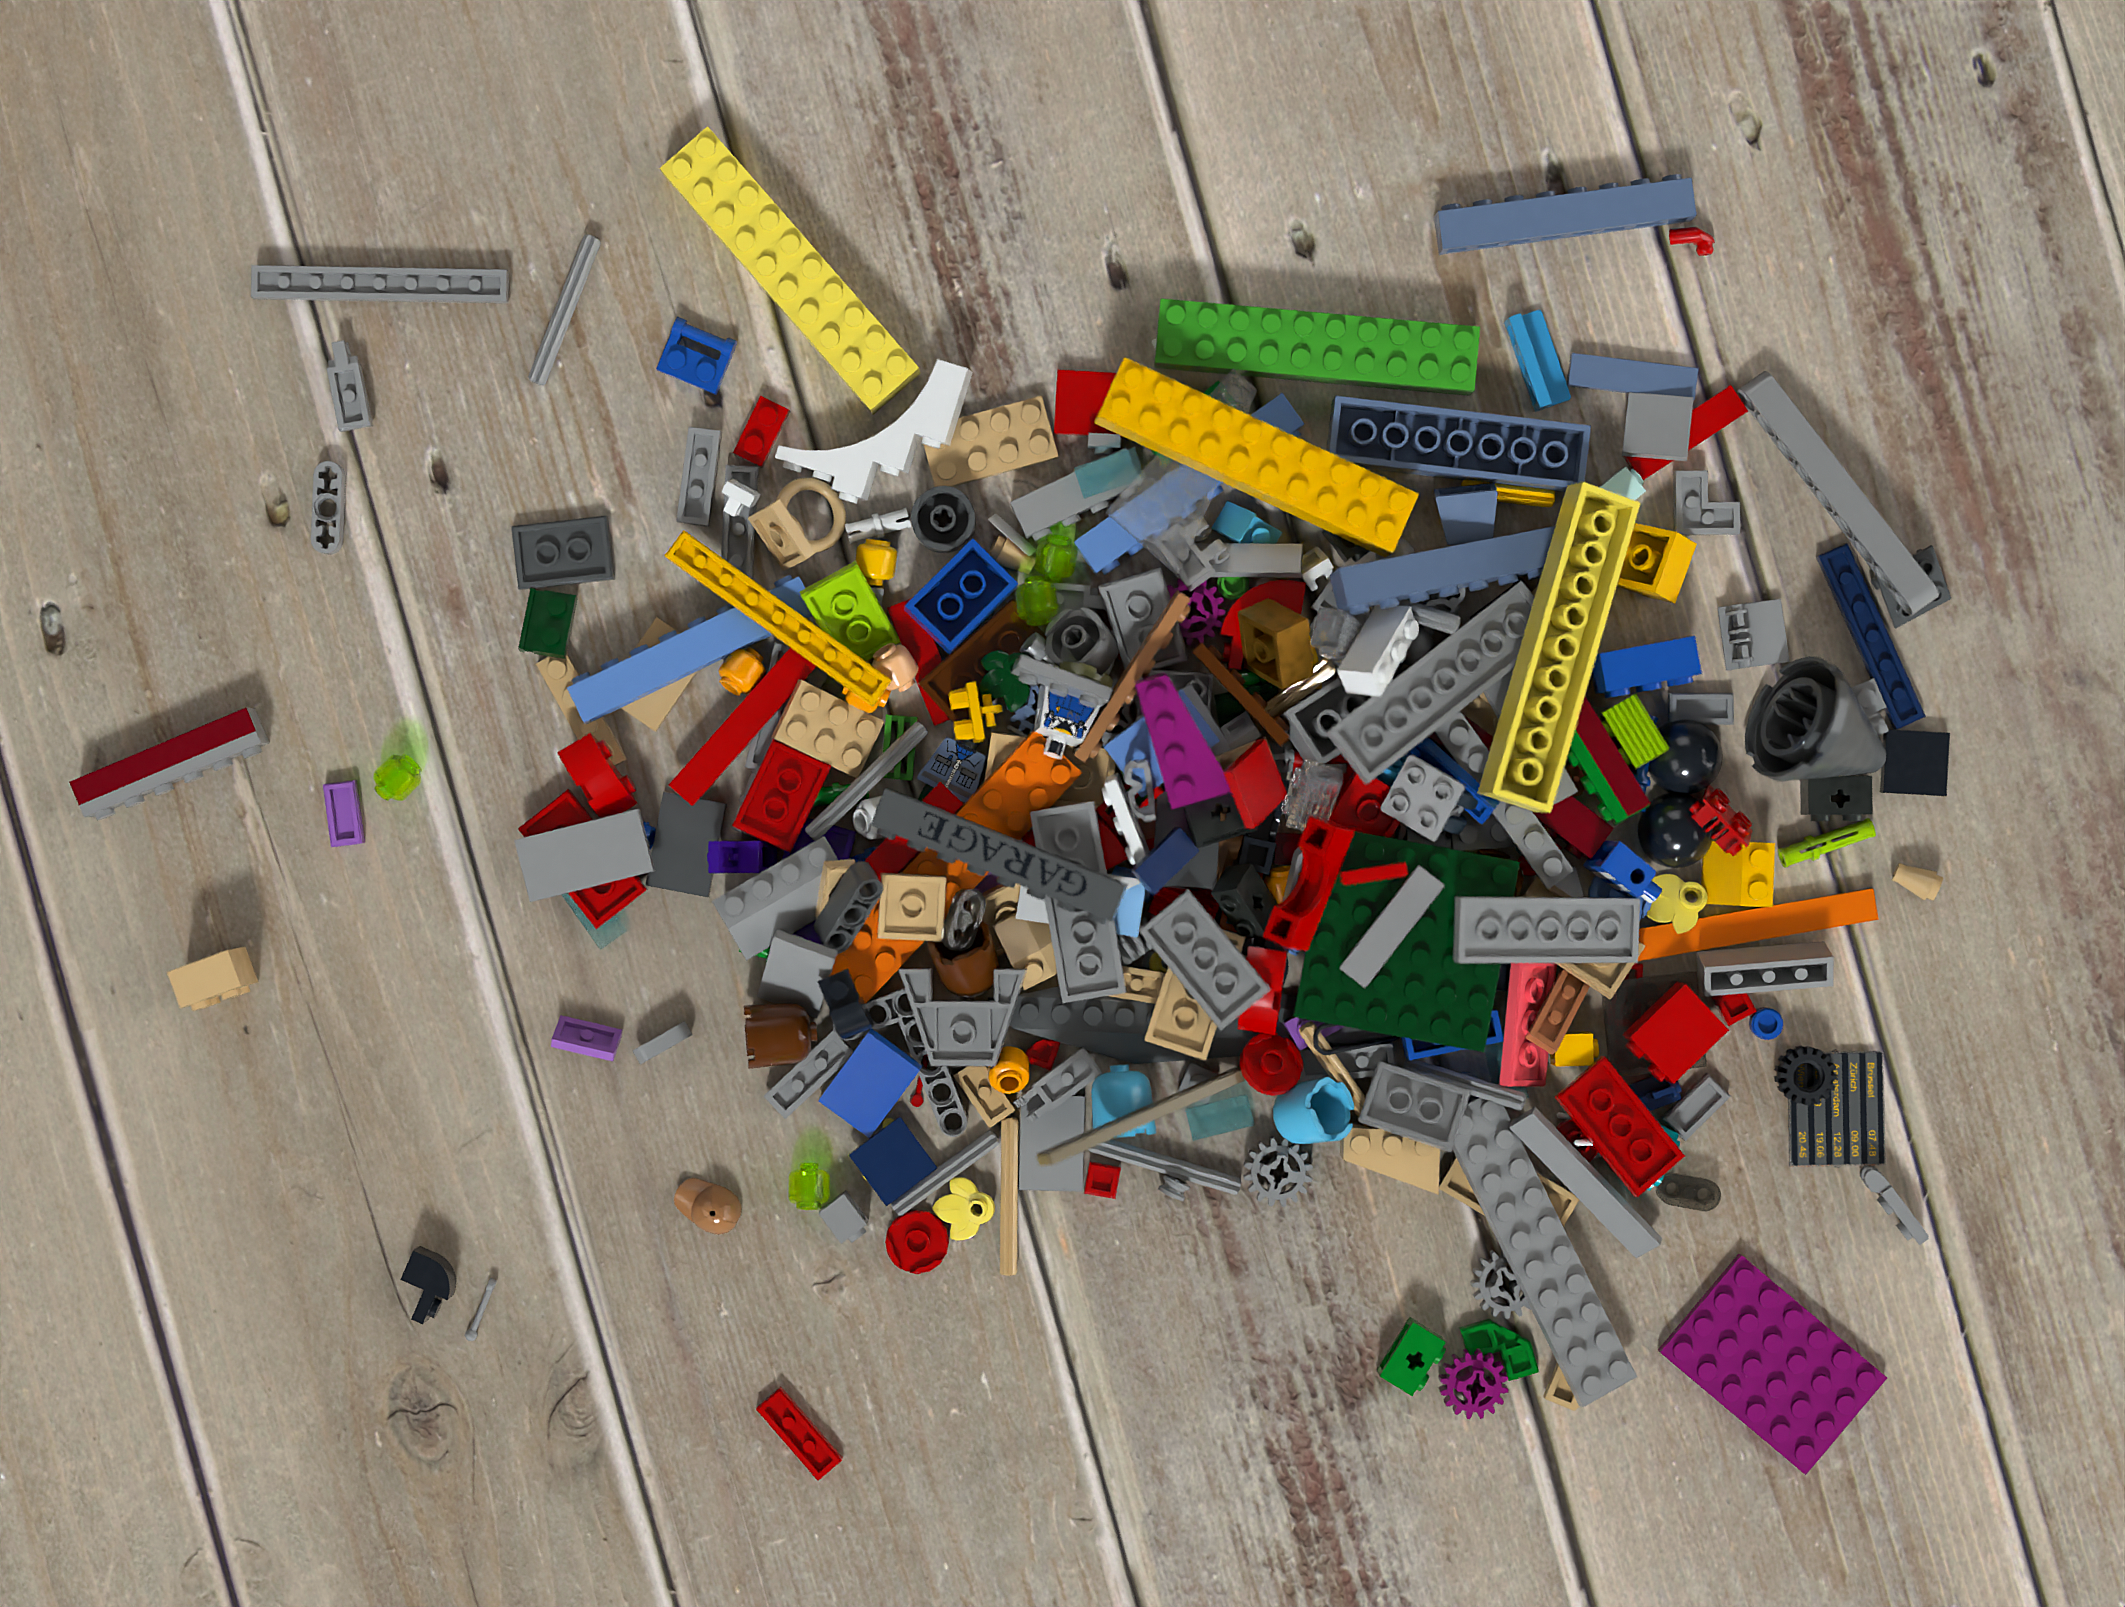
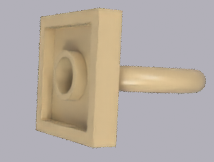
M808 477L793 480L780 491L775 502L748 517V520L783 571L807 560L815 553L828 550L839 541L844 532V524H846L844 503L842 499L838 498L839 494L837 491L831 489L832 486L822 480ZM812 490L818 492L828 500L832 507L834 517L832 528L821 539L807 540L799 521L787 511L790 499L800 491Z

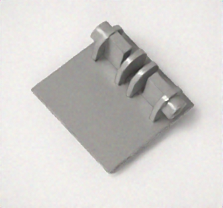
M1781 599L1717 608L1726 670L1790 662Z

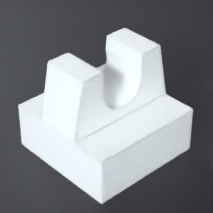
M735 479L728 480L721 491L729 496L723 511L734 517L740 515L745 505L749 508L755 506L761 494Z
M1318 546L1303 555L1301 579L1312 591L1318 588L1315 579L1324 575L1330 581L1329 575L1333 573L1332 568H1334L1329 558Z

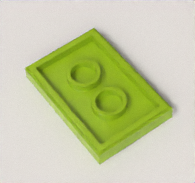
M856 561L799 592L819 628L863 660L868 661L873 658V654L889 643H894L895 645L900 643L897 633Z

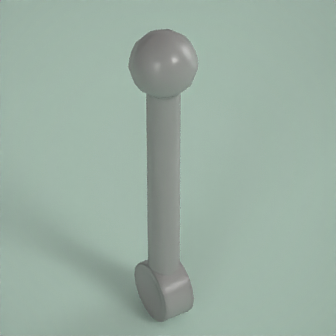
M491 1278L487 1284L472 1326L465 1332V1338L468 1341H474L477 1338L476 1330L497 1280Z

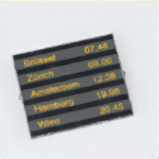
M1833 1049L1832 1051L1823 1052L1829 1055L1831 1063H1834L1837 1068L1834 1070V1074L1838 1075V1079L1833 1082V1085L1836 1087L1834 1091L1830 1090L1828 1092L1830 1097L1827 1099L1822 1098L1819 1104L1811 1103V1105H1804L1788 1099L1789 1166H1834L1835 1168H1840L1841 1166L1886 1165L1884 1051H1838ZM1810 1063L1799 1065L1794 1073L1795 1082L1803 1088L1813 1085L1817 1079L1815 1067Z

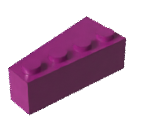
M1166 672L1134 680L1171 808H1178L1231 792L1222 768Z

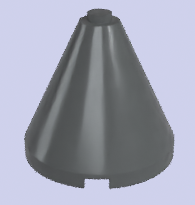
M1819 657L1797 659L1779 670L1783 676L1773 687L1766 684L1761 690L1751 709L1745 731L1746 754L1753 757L1755 764L1752 767L1758 773L1775 781H1794L1871 774L1878 771L1885 764V746L1843 673L1835 665Z

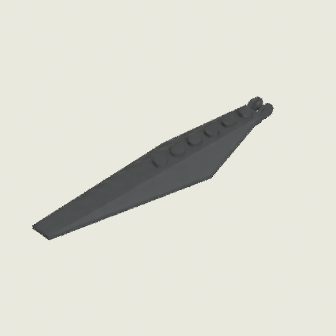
M1060 986L1019 994L1009 1025L1016 1030L1078 1048L1084 1047L1085 1050L1133 1064L1199 1059L1144 1041L1156 1004L1110 996L1062 1003ZM1282 994L1276 1033H1278L1277 1036H1281L1284 1039L1287 1037L1292 1041L1283 1022L1293 1017L1296 996ZM988 997V1001H994V997ZM1238 1018L1233 1020L1223 1030L1216 1027L1206 1059L1238 1057L1246 1043L1259 1033L1239 1030ZM1343 1027L1328 1035L1325 1039L1331 1047L1356 1045L1390 1038L1392 1035Z

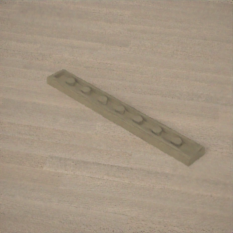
M1240 1065L1043 1150L1036 1155L1040 1166L1054 1165L1245 1081V1078L1242 1076Z

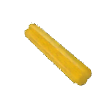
M1463 480L1461 486L1487 484L1490 482ZM1495 483L1497 502L1548 508L1554 505L1555 491Z

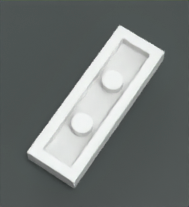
M1116 773L1106 778L1102 794L1108 806L1113 805L1117 817L1113 818L1116 830L1120 836H1125L1128 843L1125 851L1130 864L1134 865L1138 864L1150 850L1138 819L1128 804L1126 789L1120 774Z

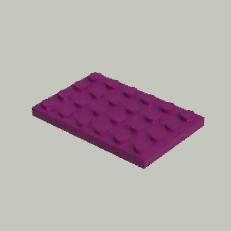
M1741 1254L1734 1258L1658 1349L1663 1356L1805 1475L1887 1379L1884 1374Z

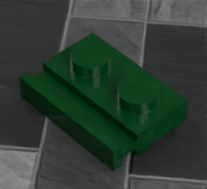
M530 588L518 646L519 651L566 659L577 596Z

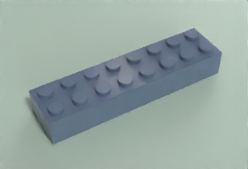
M1335 396L1331 405L1326 451L1364 469L1566 492L1568 485L1585 482L1591 425Z

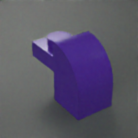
M708 841V873H761L777 864V847L765 841Z

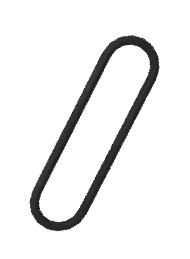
M1324 1023L1315 1030L1313 1044L1315 1049L1322 1055H1332L1394 1042L1400 1037L1393 1036L1347 1047L1323 1050L1318 1044L1319 1032L1324 1028L1338 1026Z

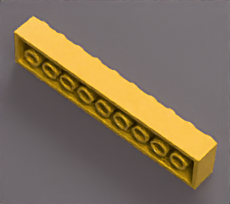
M1125 357L1119 366L1094 422L1385 558L1394 552L1419 495Z

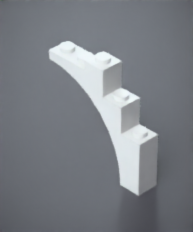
M937 359L927 384L913 405L896 422L875 436L851 446L831 450H799L778 446L775 458L784 461L783 468L801 473L803 467L814 471L812 477L831 482L832 477H835L831 489L840 492L838 498L855 504H857L858 498L867 501L878 465H881L880 471L894 476H898L899 471L909 474L920 437H922V444L940 449L941 443L950 446L973 372L968 368Z

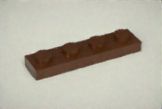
M1201 643L1192 651L1280 747L1290 740V736L1286 733L1290 727L1278 715L1272 718L1264 710L1268 706L1265 700L1256 691L1252 695L1249 694L1243 687L1246 680L1234 668L1228 671L1220 663L1225 658L1212 644L1206 648Z

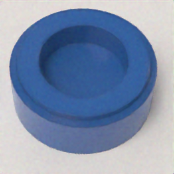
M1762 1007L1757 1009V1012L1753 1013L1749 1019L1751 1032L1756 1037L1764 1040L1776 1038L1783 1029L1781 1015L1771 1008Z

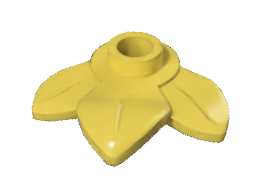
M1674 874L1654 877L1652 881L1661 887L1662 891L1652 903L1650 910L1647 911V917L1658 923L1672 922L1677 934L1691 930L1698 921V912L1707 903L1708 895L1705 888L1697 882H1684ZM1693 894L1696 897V902H1688L1685 895Z
M954 1177L950 1180L952 1194L938 1199L932 1209L941 1220L951 1223V1239L965 1240L976 1235L980 1224L988 1222L993 1217L995 1205L992 1198L986 1193L979 1192L971 1180L964 1177ZM974 1204L981 1205L983 1209L982 1214L975 1212Z

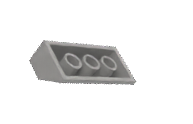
M825 836L712 901L746 961L771 947L777 929L793 934L817 919L815 912L824 861L838 860Z

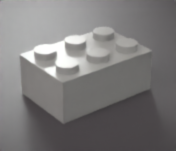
M1340 677L1279 716L1290 727L1286 733L1290 736L1291 742L1311 772L1341 754L1326 732L1372 697L1369 695L1347 694Z

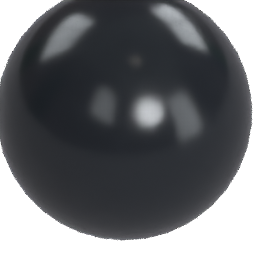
M1687 719L1667 722L1659 727L1658 730L1668 745L1669 750L1649 762L1648 772L1653 781L1662 789L1675 794L1689 795L1707 788L1718 776L1723 760L1722 747L1715 733L1706 725Z
M1663 794L1652 800L1646 811L1642 812L1638 822V838L1643 851L1652 861L1667 868H1684L1695 864L1706 855L1713 841L1710 837L1714 833V828L1707 833L1704 829L1713 819L1704 827H1701L1691 817L1692 813L1689 808L1699 801L1697 798L1684 794Z

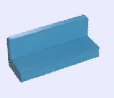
M1536 310L1525 315L1519 313L1508 317L1504 324L1534 411L1537 412L1570 400L1571 395L1542 311Z

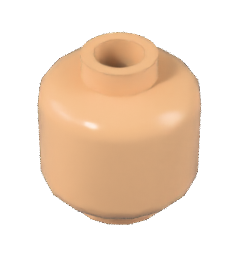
M889 643L873 654L874 660L871 665L892 680L886 690L898 689L899 692H902L915 683L913 678L918 673L919 667L904 645Z

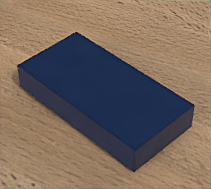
M1175 827L1131 871L1148 892L1155 895L1199 852V849L1180 827Z

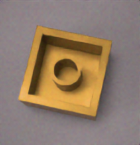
M1269 598L1238 612L1244 667L1282 690L1314 676L1312 663L1314 657L1311 651L1310 625L1307 618Z

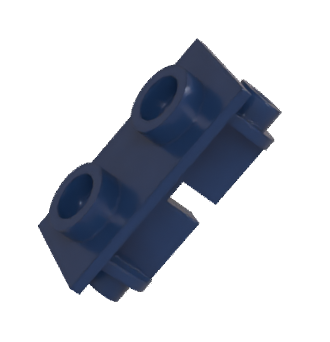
M1654 1076L1629 1085L1649 1111L1682 1099L1679 1093L1682 1090L1678 1080L1673 1084L1665 1079L1660 1082Z

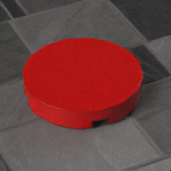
M1259 1033L1251 1038L1241 1051L1239 1065L1242 1076L1252 1088L1260 1093L1271 1096L1285 1094L1298 1083L1304 1064L1301 1053L1296 1045L1287 1037L1284 1039L1281 1036H1277L1278 1033L1276 1035Z
M915 1209L907 1211L894 1219L888 1228L885 1244L887 1254L895 1266L909 1273L920 1274L930 1272L940 1265L947 1254L949 1237L947 1228L939 1217L930 1211Z

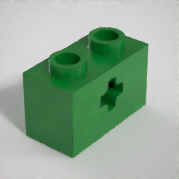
M1409 1316L1376 1371L1381 1378L1413 1396L1416 1390L1420 1392L1429 1379L1427 1372L1432 1364H1438L1444 1356L1446 1348L1443 1346L1446 1342L1442 1336ZM1417 1353L1420 1357V1360L1418 1362L1412 1361L1410 1363L1407 1356L1409 1354L1415 1355Z

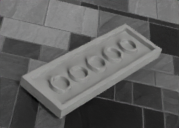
M1095 801L1030 812L1037 848L1107 875ZM1046 896L1045 904L1062 1003L1126 993L1127 989L1115 919L1112 922L1106 920L1103 925L1086 918L1088 912L1078 908L1075 909V912L1067 911L1056 906L1058 900Z
M1455 897L1453 962L1638 963L1640 899L1609 897Z

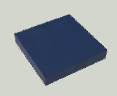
M901 1117L896 1118L848 1154L885 1206H888L937 1169L934 1162Z

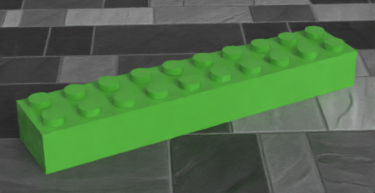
M1161 298L1154 368L1470 396L1475 391L1480 327Z

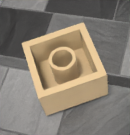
M246 947L229 949L167 972L179 1007L191 1006L192 1011L221 1003L220 996H222L223 1000L251 992L249 986L258 983Z

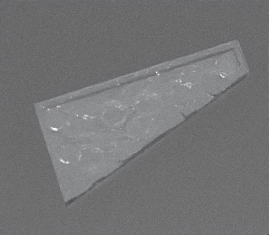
M1232 369L1209 397L1247 414L1257 389ZM1158 453L1106 513L1178 577L1219 481Z

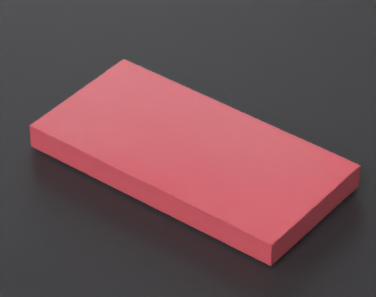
M1511 963L1499 1082L1501 1086L1537 1087L1546 1085L1548 1052L1526 1039L1525 1036L1556 979V963Z

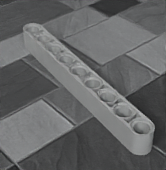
M1764 371L1738 389L1739 397L1900 607L1907 614L1913 615L1936 599L1939 593L1933 582L1774 377L1767 371Z

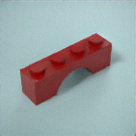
M1309 816L1298 844L1303 855L1300 877L1290 895L1284 901L1274 906L1263 937L1288 949L1308 951L1354 835V830L1330 819Z

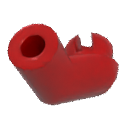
M1698 227L1669 229L1670 245L1692 243L1697 245L1696 252L1699 256H1708L1713 253V244L1715 243L1713 236Z

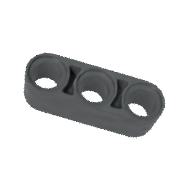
M856 862L847 869L814 923V930L822 945L838 951L837 954L848 949L883 893V885L869 863Z

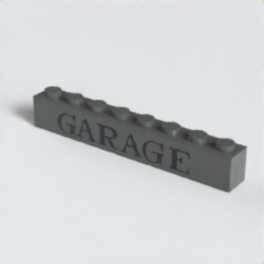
M891 788L884 789L871 825L878 828L877 834L892 840H895L896 835L908 840L907 846L925 852L926 847L937 851L936 857L943 861L954 864L957 859L967 863L966 869L973 873L984 876L987 871L998 876L996 881L1011 888L1019 884L1028 888L1026 894L1040 900H1044L1046 896L1058 900L1056 906L1070 912H1075L1076 908L1088 912L1086 918L1103 925L1106 920L1114 921L1128 886L1127 883Z

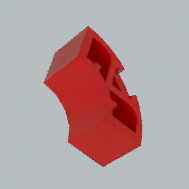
M589 733L557 752L576 786L582 788L589 805L600 818L623 813L638 804L632 794L637 791L628 775L622 776L609 758L613 756L612 751L604 739L598 741Z
M1249 946L1247 957L1245 958L1271 990L1237 1017L1238 1029L1276 1035L1287 952Z

